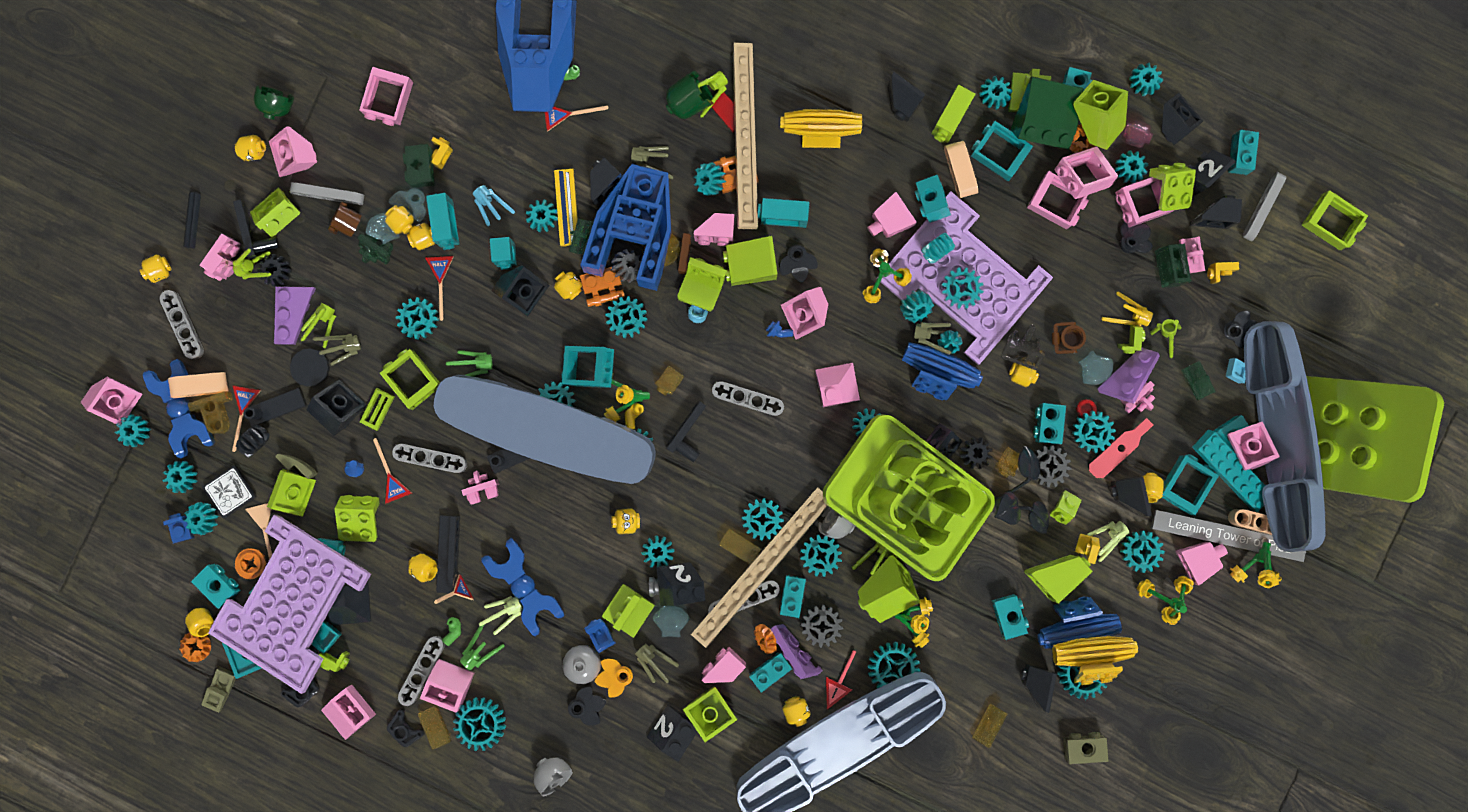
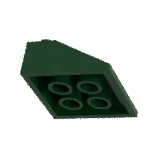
M1031 76L1010 129L1011 132L1021 140L1070 149L1077 131L1079 119L1074 108V102L1084 91V88Z

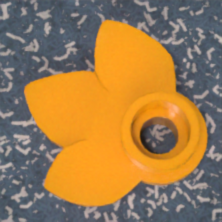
M615 659L602 660L601 665L604 671L597 676L595 683L601 687L608 688L609 697H617L623 693L624 687L632 681L633 673L630 668L621 666ZM620 673H626L627 678L621 679Z

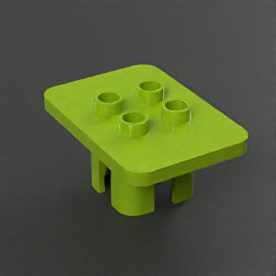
M1306 376L1317 432L1323 489L1408 503L1420 499L1426 489L1444 408L1442 396L1437 391L1427 387Z
M883 414L871 419L824 486L822 494L823 500L828 507L922 576L932 581H941L948 576L995 505L994 495L989 489L897 419Z

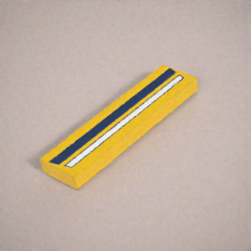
M554 170L560 246L580 245L574 170Z

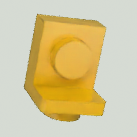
M433 137L431 141L439 146V149H436L432 154L433 160L431 162L442 170L453 150L449 146L450 143L445 139Z
M1239 262L1211 264L1207 271L1210 284L1220 282V275H1232V272L1239 270Z
M1080 534L1075 552L1086 555L1087 561L1095 564L1100 549L1099 538Z

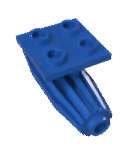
M909 342L902 358L904 362L920 371L913 381L912 387H915L919 392L932 394L939 400H947L957 385L972 389L975 386L979 387L983 378L980 375V370L962 359L929 346Z
M1080 597L1075 601H1061L1059 604L1053 605L1054 610L1062 621L1041 629L1037 637L1040 646L1043 645L1045 649H1051L1053 645L1074 639L1115 636L1122 632V626L1117 614H1102V610L1091 597Z

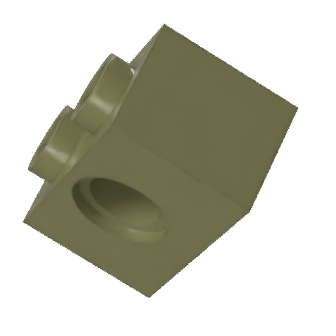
M1089 732L1088 736L1071 733L1069 737H1063L1065 761L1067 763L1108 762L1107 738L1100 735V732ZM1089 743V749L1086 752H1082L1083 744Z

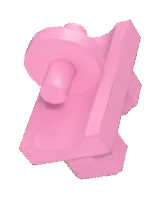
M1200 237L1179 240L1184 274L1205 271L1204 253L1201 248Z
M1151 381L1145 383L1134 404L1120 400L1125 405L1127 413H1130L1140 403L1141 405L1137 408L1140 412L1145 408L1150 411L1154 408L1151 402L1155 397L1150 395L1146 399L1153 391L1154 384Z
M478 471L473 472L474 478L468 479L469 485L476 483V486L461 490L463 496H467L470 505L481 502L479 491L485 490L488 499L499 496L497 488L499 482L498 479L482 483L483 480L488 479L487 474L480 475Z

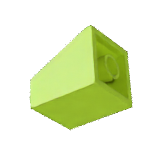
M1092 80L1075 100L1074 108L1089 144L1107 150L1126 127L1128 91Z
M772 236L726 245L727 251H723L724 263L728 262L729 265L726 278L727 281H731V286L777 280Z
M893 555L889 556L857 591L860 598L858 603L861 609L866 610L870 617L875 618L879 623L920 603L910 572Z
M1068 555L1026 569L1024 573L1049 600L1060 603L1093 571L1089 568L1091 564L1084 557Z

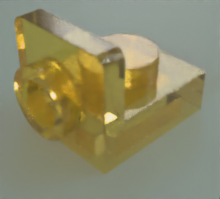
M668 366L659 380L656 381L655 384L658 386L656 390L665 396L667 393L672 395L684 376Z
M1007 447L995 465L999 469L997 472L1006 478L1008 476L1014 477L1018 468L1020 454Z

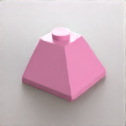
M285 127L269 141L279 177L309 169L317 163L316 153L313 150L312 144L290 127Z
M821 287L805 291L781 305L796 340L825 325L828 302Z
M853 363L815 370L822 407L860 400Z
M106 377L91 386L81 403L87 411L115 424H122L121 418L128 417L142 396V393Z
M1263 422L1227 434L1244 470L1255 469L1280 457Z

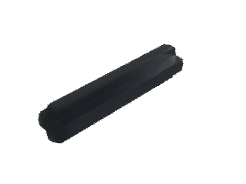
M195 192L189 193L183 246L189 249H194L196 245L201 195Z

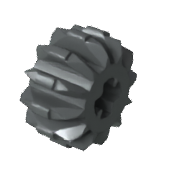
M627 249L620 253L618 252L611 262L614 265L611 270L616 271L615 277L620 276L621 282L626 280L630 283L636 280L641 261H639L640 255L635 256L634 250L628 252Z

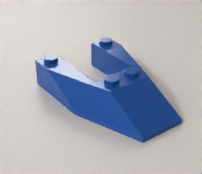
M497 0L498 55L514 111L552 112L565 74L573 59L576 0H553L551 35H519L521 0Z
M631 164L597 211L581 262L584 273L603 276L613 240L618 238L646 245L636 280L640 287L658 290L671 235L669 174L667 172Z

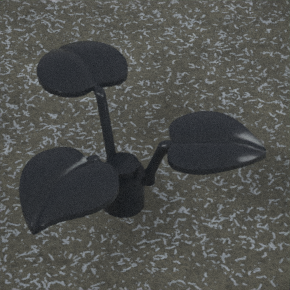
M1022 446L1023 449L1018 458V468L1020 473L1026 477V480L1013 489L1006 491L1003 495L995 497L996 513L994 518L1010 525H1015L1020 521L1021 510L1030 511L1028 515L1030 525L1037 532L1044 534L1047 533L1049 527V514L1046 506L1039 501L1034 502L1032 508L1029 506H1018V499L1013 493L1030 482L1031 479L1037 480L1040 475V463L1037 456L1031 449Z

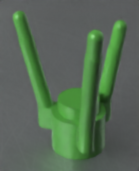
M459 350L458 354L476 356L475 360L446 362V365L476 364V369L480 370L465 375L471 377L488 373V370L493 368L491 354L487 355V352L478 353Z
M484 625L478 627L468 647L462 653L464 656L460 659V662L469 670H472L474 666L479 667L485 660L505 646L501 644L479 659L480 655L478 653L486 643L482 642L476 650H471Z

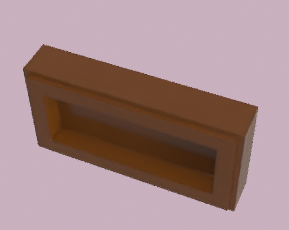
M683 233L679 274L687 273L691 235Z

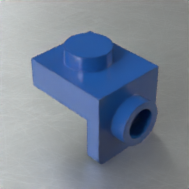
M602 619L593 620L584 628L599 653L616 643L607 624Z

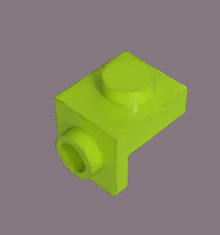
M1130 325L1129 344H1118V348L1123 350V353L1134 354L1135 350L1141 351L1142 342L1145 340L1143 327Z
M1065 490L1061 494L1056 507L1051 511L1050 516L1066 525L1075 517L1082 500Z
M347 651L343 652L339 659L328 653H320L319 656L324 659L320 667L328 671L331 669L334 672L344 669L349 662L348 656L350 653Z

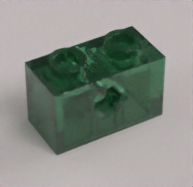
M428 144L405 146L403 161L407 165V171H405L404 175L406 183L412 188L435 186L434 168L431 162L433 160L432 148ZM418 163H420V164L422 165V166H419V167H418L419 170H417V169L415 168V167L418 166Z
M1185 244L1167 245L1155 251L1162 288L1179 287L1192 281Z

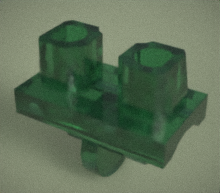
M577 220L575 231H570L573 239L569 252L584 255L594 221Z
M372 230L365 236L359 235L358 240L360 241L358 246L361 247L359 253L363 255L362 262L366 264L371 260L373 263H376L377 260H380L387 265L390 261L393 245L388 241H384L381 246H378L376 242L379 240V236Z
M1200 361L1181 370L1197 401L1216 392L1209 375L1206 374Z

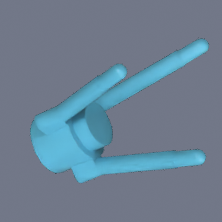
M485 185L478 187L473 192V196L476 198L474 201L479 207L487 226H490V222L483 206L487 205L497 220L501 219L490 203L492 201L491 197L512 214L515 213L492 189L488 190Z

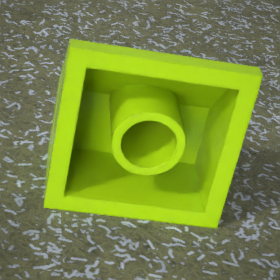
M715 686L698 696L683 709L704 742H707L737 721Z

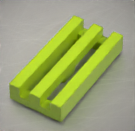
M376 388L360 423L378 431L395 396ZM379 394H381L382 396L371 416V419L369 422H367L366 420ZM386 397H387L388 399H387V401H386V403H385V405H384V407H383V409H382V411H381V413H380V415H379V417H378V419H377L375 425H373V423H374V421H375V419H376V417H377V415H378V413H379V411H380V409H381V407H382V405H383V403H384V401H385V399H386Z

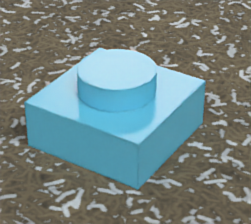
M1236 358L1229 359L1226 377L1237 383H1245V363Z

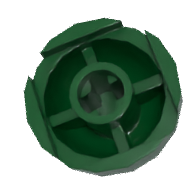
M256 86L254 104L260 112L264 113L263 117L274 120L275 117H283L289 113L294 101L292 95L288 94L287 98L283 96L282 91L264 86L260 89L259 86Z

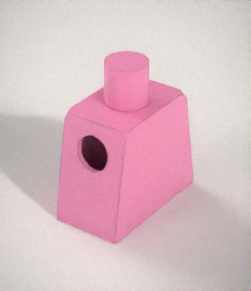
M896 192L873 213L872 217L875 222L867 228L873 237L882 231L885 237L888 238L913 227L916 224V220Z
M1202 542L1175 551L1186 573L1195 585L1202 584L1222 569L1223 564L1219 558L1228 554L1223 544L1213 547L1210 542Z

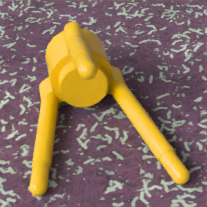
M1116 292V295L1132 305L1124 304L1123 307L1134 312L1132 319L1135 321L1101 318L1102 321L1148 326L1152 320L1153 313L1122 293Z

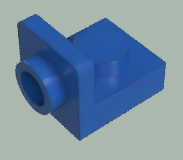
M179 513L168 516L169 520L163 521V524L169 527L173 543L194 538L191 529H186L188 523L183 521L187 516H181Z

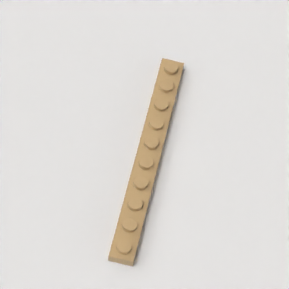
M733 43L738 229H757L753 44Z
M819 488L811 494L691 634L705 648H707L827 508L823 500V492Z

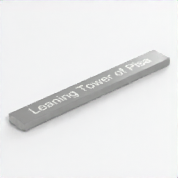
M1154 510L1151 529L1259 552V549H1262L1263 542L1271 543V555L1304 562L1306 551L1285 552L1278 548L1272 535Z

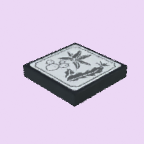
M237 465L232 466L202 486L223 519L257 497Z

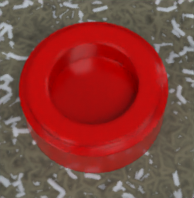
M1088 399L1080 401L1076 406V412L1081 418H1084L1083 413L1090 415V411H1095V414L1097 411L1096 404Z

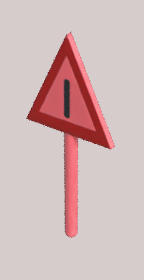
M855 650L852 651L838 682L826 677L827 709L852 691V689L842 685V681L856 654Z

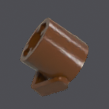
M341 202L330 222L328 231L335 235L339 231L351 237L362 215L350 210L346 203Z
M1076 322L1054 324L1052 345H1055V352L1057 354L1077 353V349L1081 348L1086 342L1085 331L1077 326ZM1058 326H1067L1058 333Z

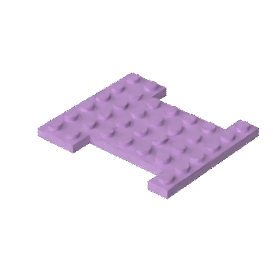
M950 192L946 199L951 216L931 223L927 219L889 263L890 267L895 271L899 268H908L912 274L911 281L902 287L897 285L894 281V275L890 274L888 277H883L881 283L901 300L906 299V294L910 295L912 290L916 292L917 289L928 293L932 301L976 338L964 353L979 365L1053 277L1039 265L1027 279L1020 275L968 231L980 215ZM942 233H947L952 238L955 248L937 262L930 264L924 258L921 252L922 248ZM959 267L961 272L965 268H968V273L974 270L975 274L973 276H980L978 283L984 284L979 287V289L984 291L983 294H978L981 298L980 301L974 300L976 305L972 307L968 304L969 306L966 310L963 305L959 310L956 304L950 307L951 301H944L947 295L941 294L945 290V288L941 287V284L947 283L944 277H951L949 272L952 270L956 273V269ZM959 276V277H956L955 279L963 280L965 277H964V276ZM971 282V287L975 290L974 284ZM964 285L959 286V287H960V290H959V291H960L961 293H962L963 291H965V290H964V288H965ZM950 287V292H951V294H952V296H953V295H954L953 288ZM961 297L959 301H967L970 298Z
M273 515L264 532L280 541L244 607L232 599H227L208 633L302 694L306 692L324 660L308 648L343 585L347 583L354 589L362 591L371 573L279 515Z

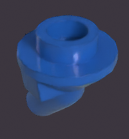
M772 321L766 329L768 331L766 336L793 337V330H781L780 322L777 321L775 323Z
M352 460L351 462H346L344 470L348 476L358 477L363 474L364 466L358 461Z

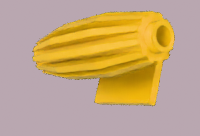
M803 109L784 113V117L780 118V128H784L785 133L801 135L802 148H840V137L861 134L862 114L842 110Z
M1102 636L1081 638L1056 644L1052 647L1055 665L1080 667L1074 682H1081V685L1092 684L1096 680H1100L1101 683L1112 682V679L1118 677L1117 675L1123 671L1122 667H1115L1113 663L1133 658L1135 653H1138L1137 642L1129 637Z

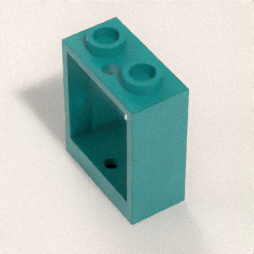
M994 121L992 126L988 124L982 132L985 135L981 141L977 140L971 148L974 151L971 157L1009 181L1033 146L1025 140L1018 139L1010 130ZM993 132L1020 149V152L1007 170L980 153V150Z
M446 193L426 196L433 242L439 247H443L444 250L453 249L455 245H460L453 200Z
M763 198L762 204H758V219H761V224L803 228L807 226L809 202Z
M565 346L562 384L611 388L614 349ZM578 352L597 353L594 381L576 380Z
M1190 454L1179 456L1164 481L1162 498L1189 515H1196L1219 475L1214 473V470L1209 465L1204 464L1203 466L1198 463V459ZM1186 464L1208 476L1193 504L1170 491Z

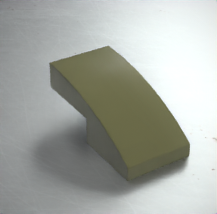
M277 454L275 456L288 470L298 468L307 479H313L318 474L310 465L296 457L286 454Z
M221 666L216 669L211 686L206 690L202 706L218 713L221 712L236 679L232 671Z

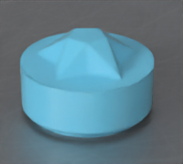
M691 305L688 317L692 322L701 323L705 321L708 311Z

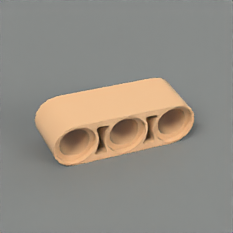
M960 141L944 146L945 156L958 198L977 194L978 185L965 142Z
M225 372L168 378L171 398L228 392Z
M1234 509L1228 515L1229 522L1234 526L1272 535L1267 515L1243 509ZM1239 513L1243 516V520L1240 523L1237 521ZM1258 518H1260L1262 521V524L1259 528L1256 526V520Z

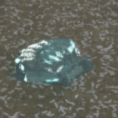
M385 213L372 217L366 227V234L380 239L383 245L391 240L400 238L399 234H395L385 223Z
M1091 351L1088 356L1078 362L1082 366V377L1085 384H1101L1110 377L1113 371V360L1109 357L1097 356L1094 351Z
M677 606L662 607L653 616V621L662 631V637H680V631L690 620L687 613Z

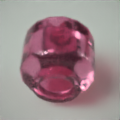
M1134 120L1132 123H1128L1123 137L1127 144L1142 148L1145 143H1150L1153 133L1150 132L1151 126L1149 124Z

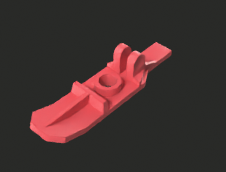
M1146 418L1135 429L1121 434L1111 446L1106 448L1089 464V471L1096 478H1104L1139 446L1141 436L1153 424ZM1122 444L1124 445V450L1120 452L1118 451V446Z

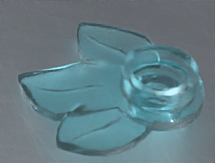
M413 188L408 192L398 191L390 198V204L397 205L398 207L404 206L416 221L421 222L425 217L426 209L423 205L425 195L421 190ZM414 195H418L419 197L418 201L416 202L412 200V197Z

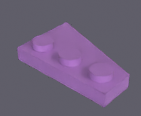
M276 287L274 344L296 345L304 316L309 309V302L316 288Z
M1141 347V351H1136L1098 388L1099 393L1134 404L1160 357L1159 353Z
M784 624L775 625L771 628L776 638V643L779 644L783 651V656L791 663L794 673L800 679L816 676L823 671L819 666L815 667L811 663L810 659L812 657L808 652L805 653L798 647L799 642Z

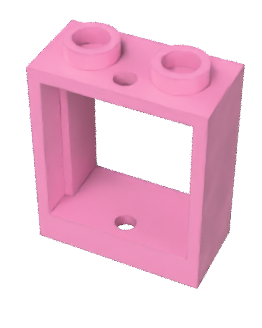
M372 67L359 110L365 115L366 119L372 121L380 119L383 120L382 123L389 126H394V124L400 125L413 81L409 77ZM379 81L403 87L394 116L371 110Z
M1098 147L1063 157L1054 169L1074 199L1107 189L1118 177ZM1086 164L1097 181L1084 185L1073 168Z
M1048 171L1044 175L1027 208L1067 230L1071 225H1076L1080 217L1077 214L1080 209L1084 210L1089 201L1086 199L1088 195L1078 198L1067 220L1044 209L1039 204L1050 184L1071 194L1060 177Z
M1151 177L1123 187L1115 192L1116 201L1121 206L1123 219L1129 228L1174 211L1159 210L1139 217L1129 192L1151 185L1159 205L1162 180Z

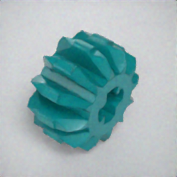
M1146 63L1145 66L1139 64L1137 69L1134 68L1132 70L1133 75L1129 77V80L1133 82L1130 88L1136 87L1135 94L1141 91L1142 96H1145L1147 93L1153 95L1155 90L1158 91L1160 89L1159 84L1163 82V79L1159 77L1162 71H1155L1157 65L1151 68L1150 63Z
M993 76L992 81L986 79L985 84H982L980 87L982 92H980L979 96L985 97L982 100V104L988 102V108L994 105L995 109H999L1000 105L1005 107L1006 101L1011 100L1009 94L1012 93V89L1007 88L1010 83L1006 82L1004 84L1003 77L999 81L996 76ZM993 90H997L996 93L999 92V95L995 96V93H992Z
M1128 151L1127 154H1121L1120 159L1116 160L1115 164L1118 167L1114 171L1120 172L1118 178L1124 177V183L1130 180L1131 184H1134L1136 180L1141 181L1143 175L1147 174L1148 171L1145 167L1149 163H1143L1145 156L1139 158V152H1135L1133 155L1132 151Z
M704 163L701 165V168L695 169L697 175L693 177L697 182L694 185L699 186V192H703L704 195H716L719 193V190L724 189L722 183L726 182L723 179L726 173L721 172L722 167L716 166L714 163Z
M536 200L535 207L532 204L529 205L532 211H526V215L530 216L526 221L531 223L530 227L532 229L537 227V231L541 232L542 227H544V230L548 232L549 225L552 228L555 227L552 221H558V217L554 216L558 211L553 209V203L547 205V201L543 200L541 205ZM540 213H542V214H544L546 217H545L544 219H542V218H540L538 215H539Z
M942 233L925 245L921 252L924 258L930 264H933L955 248V244L947 233Z
M920 289L917 292L912 290L910 295L906 294V299L901 300L902 305L900 309L903 316L913 323L917 321L922 322L924 317L928 318V313H932L933 301L928 293Z
M867 408L863 411L864 416L861 412H857L860 420L857 418L852 420L858 423V425L852 426V429L859 428V431L855 433L856 436H859L866 428L864 421L867 422L875 417V409L871 410L870 415Z
M128 415V418H121L122 424H116L119 430L114 433L120 434L117 440L123 441L124 446L131 445V447H137L138 444L143 445L145 443L143 438H149L146 431L151 429L145 427L148 422L147 420L142 421V416Z
M175 461L174 465H167L169 471L163 472L164 475H167V478H164L162 481L168 482L166 488H172L173 493H178L179 491L186 493L187 489H193L191 483L198 482L196 479H193V476H196L198 473L192 472L194 466H188L187 461H182V463Z
M198 502L188 507L189 511L185 512L187 518L183 520L188 523L186 529H191V533L200 535L214 531L213 526L218 525L215 519L219 516L214 514L216 509L211 508V504Z
M656 535L655 543L651 538L648 539L651 546L643 544V547L648 549V551H643L642 555L649 556L644 562L646 563L651 559L650 567H653L655 562H657V567L662 566L661 561L667 566L669 563L665 558L673 560V556L668 555V553H673L675 550L667 548L672 544L671 541L666 545L664 544L666 537H663L661 542H659V536ZM662 548L661 552L663 551V555L656 557L653 549Z

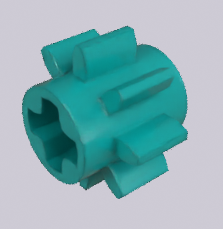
M948 330L940 334L941 339L937 340L938 346L951 351V354L960 350L959 345H962V339L958 336V332Z

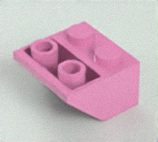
M714 213L694 231L695 241L700 245H710V242L717 243L718 246L733 244L734 214Z
M730 647L726 650L722 648L716 655V661L713 664L711 662L708 663L702 670V681L704 683L733 682L746 668V662Z
M438 659L426 681L420 699L457 713L461 705H463L475 672Z
M353 685L342 690L321 710L345 740L376 715Z

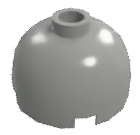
M828 506L822 514V517H825L823 524L819 522L820 533L834 539L846 536L855 528L853 524Z
M588 645L572 647L563 659L562 668L565 676L576 684H586L593 681L601 670V660L598 652Z
M544 758L536 765L537 769L534 772L533 782L542 796H547L555 791L554 787L564 785L573 772L569 765L560 758Z

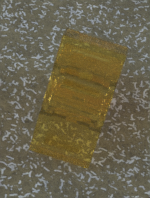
M224 391L188 403L190 411H201L206 428L210 433L224 434L229 430L230 423L223 403L233 400L231 392ZM211 403H214L215 409L211 412L209 407ZM218 420L221 423V427L219 430L215 428V424Z

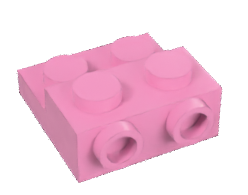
M221 234L199 266L204 268V273L213 279L215 278L219 281L227 279V277L234 273L231 258L238 254L241 244Z

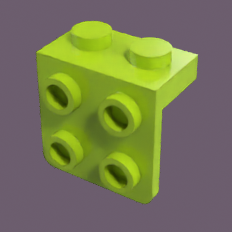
M1174 163L1173 166L1159 165L1158 168L1150 169V177L1162 180L1159 210L1171 211L1191 206L1196 170L1185 167L1186 164Z
M691 257L687 273L677 296L678 300L707 311H712L724 284L727 270H724L719 265L708 264L703 259Z
M340 496L335 507L338 538L340 540L375 542L377 540L375 513L380 504L379 497Z

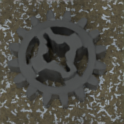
M1043 446L1042 452L1038 449L1035 450L1038 460L1045 455V459L1039 462L1043 477L1039 475L1038 484L1042 485L1045 482V487H1050L1052 483L1053 487H1056L1057 481L1064 483L1063 477H1069L1066 471L1071 470V467L1067 466V463H1070L1071 460H1065L1067 453L1061 454V448L1054 450V446H1050L1049 450L1046 446ZM1056 456L1060 459L1061 464L1056 460ZM1046 464L1053 465V469L1049 470V468H1046ZM1058 471H1061L1060 474L1056 478H1054V474Z
M822 605L821 609L814 606L815 611L812 612L808 609L809 616L803 615L806 622L801 623V626L806 629L802 631V634H808L805 639L807 641L812 639L813 646L818 642L820 648H822L823 643H826L829 647L831 640L836 643L835 637H841L838 630H842L843 626L838 623L842 622V619L836 618L839 613L837 611L832 613V607L825 610V605ZM819 614V618L815 621H810L815 615ZM827 614L833 618L834 623L828 622ZM821 621H824V624L828 626L823 628V631L816 627L821 624ZM809 629L815 630L818 637H814ZM829 631H834L831 636L825 638Z

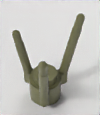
M633 147L631 162L637 163L636 165L659 170L644 164V162H648L649 156L668 157L667 153L649 151L668 150L669 147Z
M922 322L916 325L914 338L919 339L918 343L928 345L946 354H951V351L926 340L931 338V334L940 335L945 332L932 330L931 327H950L951 323Z
M352 333L313 338L314 341L344 340L342 341L343 345L319 352L320 355L341 349L348 352L331 362V366L352 355L358 354L357 351L361 350L358 336H352Z
M645 644L635 653L638 657L637 660L641 663L652 683H655V679L646 665L647 663L668 683L669 680L652 661L655 657L653 652L675 667H678L679 664L657 650L653 645L649 647Z

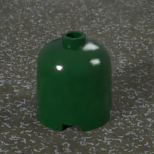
M696 71L687 74L670 86L666 92V108L670 114L674 113L680 119H688L714 104L710 101L713 96L707 84L701 87L697 85L700 83L697 78L700 75Z

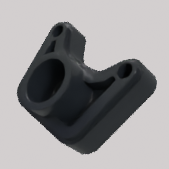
M313 677L305 693L301 694L295 689H284L281 691V696L295 707H302L320 690V686Z
M399 709L387 725V731L403 747H408L425 735L423 729H413L405 721L404 709Z

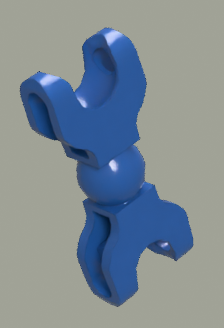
M176 359L170 363L171 377L189 375L181 360ZM150 370L145 371L143 379L148 391L160 396L163 402L167 403V413L173 419L171 420L173 428L168 440L174 454L178 458H183L188 454L186 443L192 435H197L205 446L210 447L214 445L215 439L210 426L198 421L195 415L191 413L192 406L186 397L171 398L168 380L161 382L156 373Z
M510 538L506 541L510 558L505 564H497L490 556H484L481 560L492 577L504 579L509 585L511 584L512 594L516 598L522 599L520 600L523 605L522 622L532 635L537 636L540 633V627L536 621V615L539 611L543 609L549 610L556 618L564 617V611L554 597L542 595L537 589L535 590L534 580L530 576L524 575L526 574L523 569L524 553L515 540Z

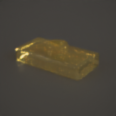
M728 529L719 543L721 547L750 565L761 551V548L731 529Z
M989 704L972 738L990 748L1008 713Z
M437 705L418 713L432 750L451 742Z

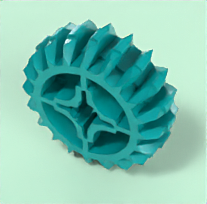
M887 642V649L884 650L882 645H880V653L876 650L873 651L877 657L876 659L873 657L869 658L874 664H869L868 668L874 669V671H870L868 675L871 677L875 676L871 680L873 684L879 681L876 686L877 689L889 684L883 680L885 677L894 676L897 679L902 678V669L907 663H909L908 675L920 672V668L914 667L920 664V661L913 660L917 655L916 653L910 654L912 650L910 647L904 651L905 644L901 643L898 648V643L894 642L893 648H891L890 643ZM900 653L905 658L892 660L889 654ZM884 657L886 668L879 674V664ZM889 660L895 666L898 664L896 668L899 676L893 671L890 672L892 668L891 664L889 663Z
M1058 665L1059 668L1063 669V671L1057 672V675L1063 676L1059 679V683H1065L1063 689H1069L1068 694L1071 696L1075 694V697L1078 699L1081 696L1084 699H1088L1090 694L1092 698H1095V691L1102 694L1100 687L1107 688V685L1101 683L1100 680L1093 681L1094 683L1088 687L1079 688L1081 682L1072 683L1070 669L1072 668L1075 671L1076 677L1079 673L1077 668L1080 667Z
M484 697L481 698L480 703L477 698L473 699V704L468 700L466 701V706L461 705L460 710L462 712L458 711L455 713L458 718L454 719L453 723L459 724V726L454 727L453 730L460 732L456 735V738L462 736L461 744L468 742V749L472 745H474L475 751L479 749V746H481L482 751L486 750L487 746L492 748L494 746L493 742L498 743L500 741L498 736L502 737L504 735L501 730L505 729L506 725L501 724V722H504L506 717H500L503 710L497 712L496 709L499 705L495 704L492 707L493 700L491 699L487 704ZM474 709L483 710L480 716L467 715L469 711ZM488 714H490L494 720V727H492L493 724L489 723L487 719ZM482 718V727L477 730V722ZM465 721H467V724L470 725L472 728L471 735L468 733L466 729ZM480 732L492 733L488 738H477Z

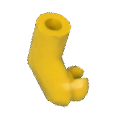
M635 403L626 410V427L635 429V418L644 411L642 404Z

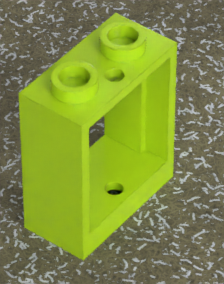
M958 85L931 133L939 142H949L975 93Z
M1329 190L1321 194L1302 223V226L1338 250H1342L1347 247L1350 248L1356 240L1354 237L1357 232H1360L1365 227V220L1368 215ZM1329 205L1354 220L1342 239H1339L1317 224Z
M405 349L398 354L397 360L394 362L390 361L384 365L383 371L380 374L406 407L413 410L437 391L440 382L414 350ZM411 358L430 382L408 399L391 378L390 374Z

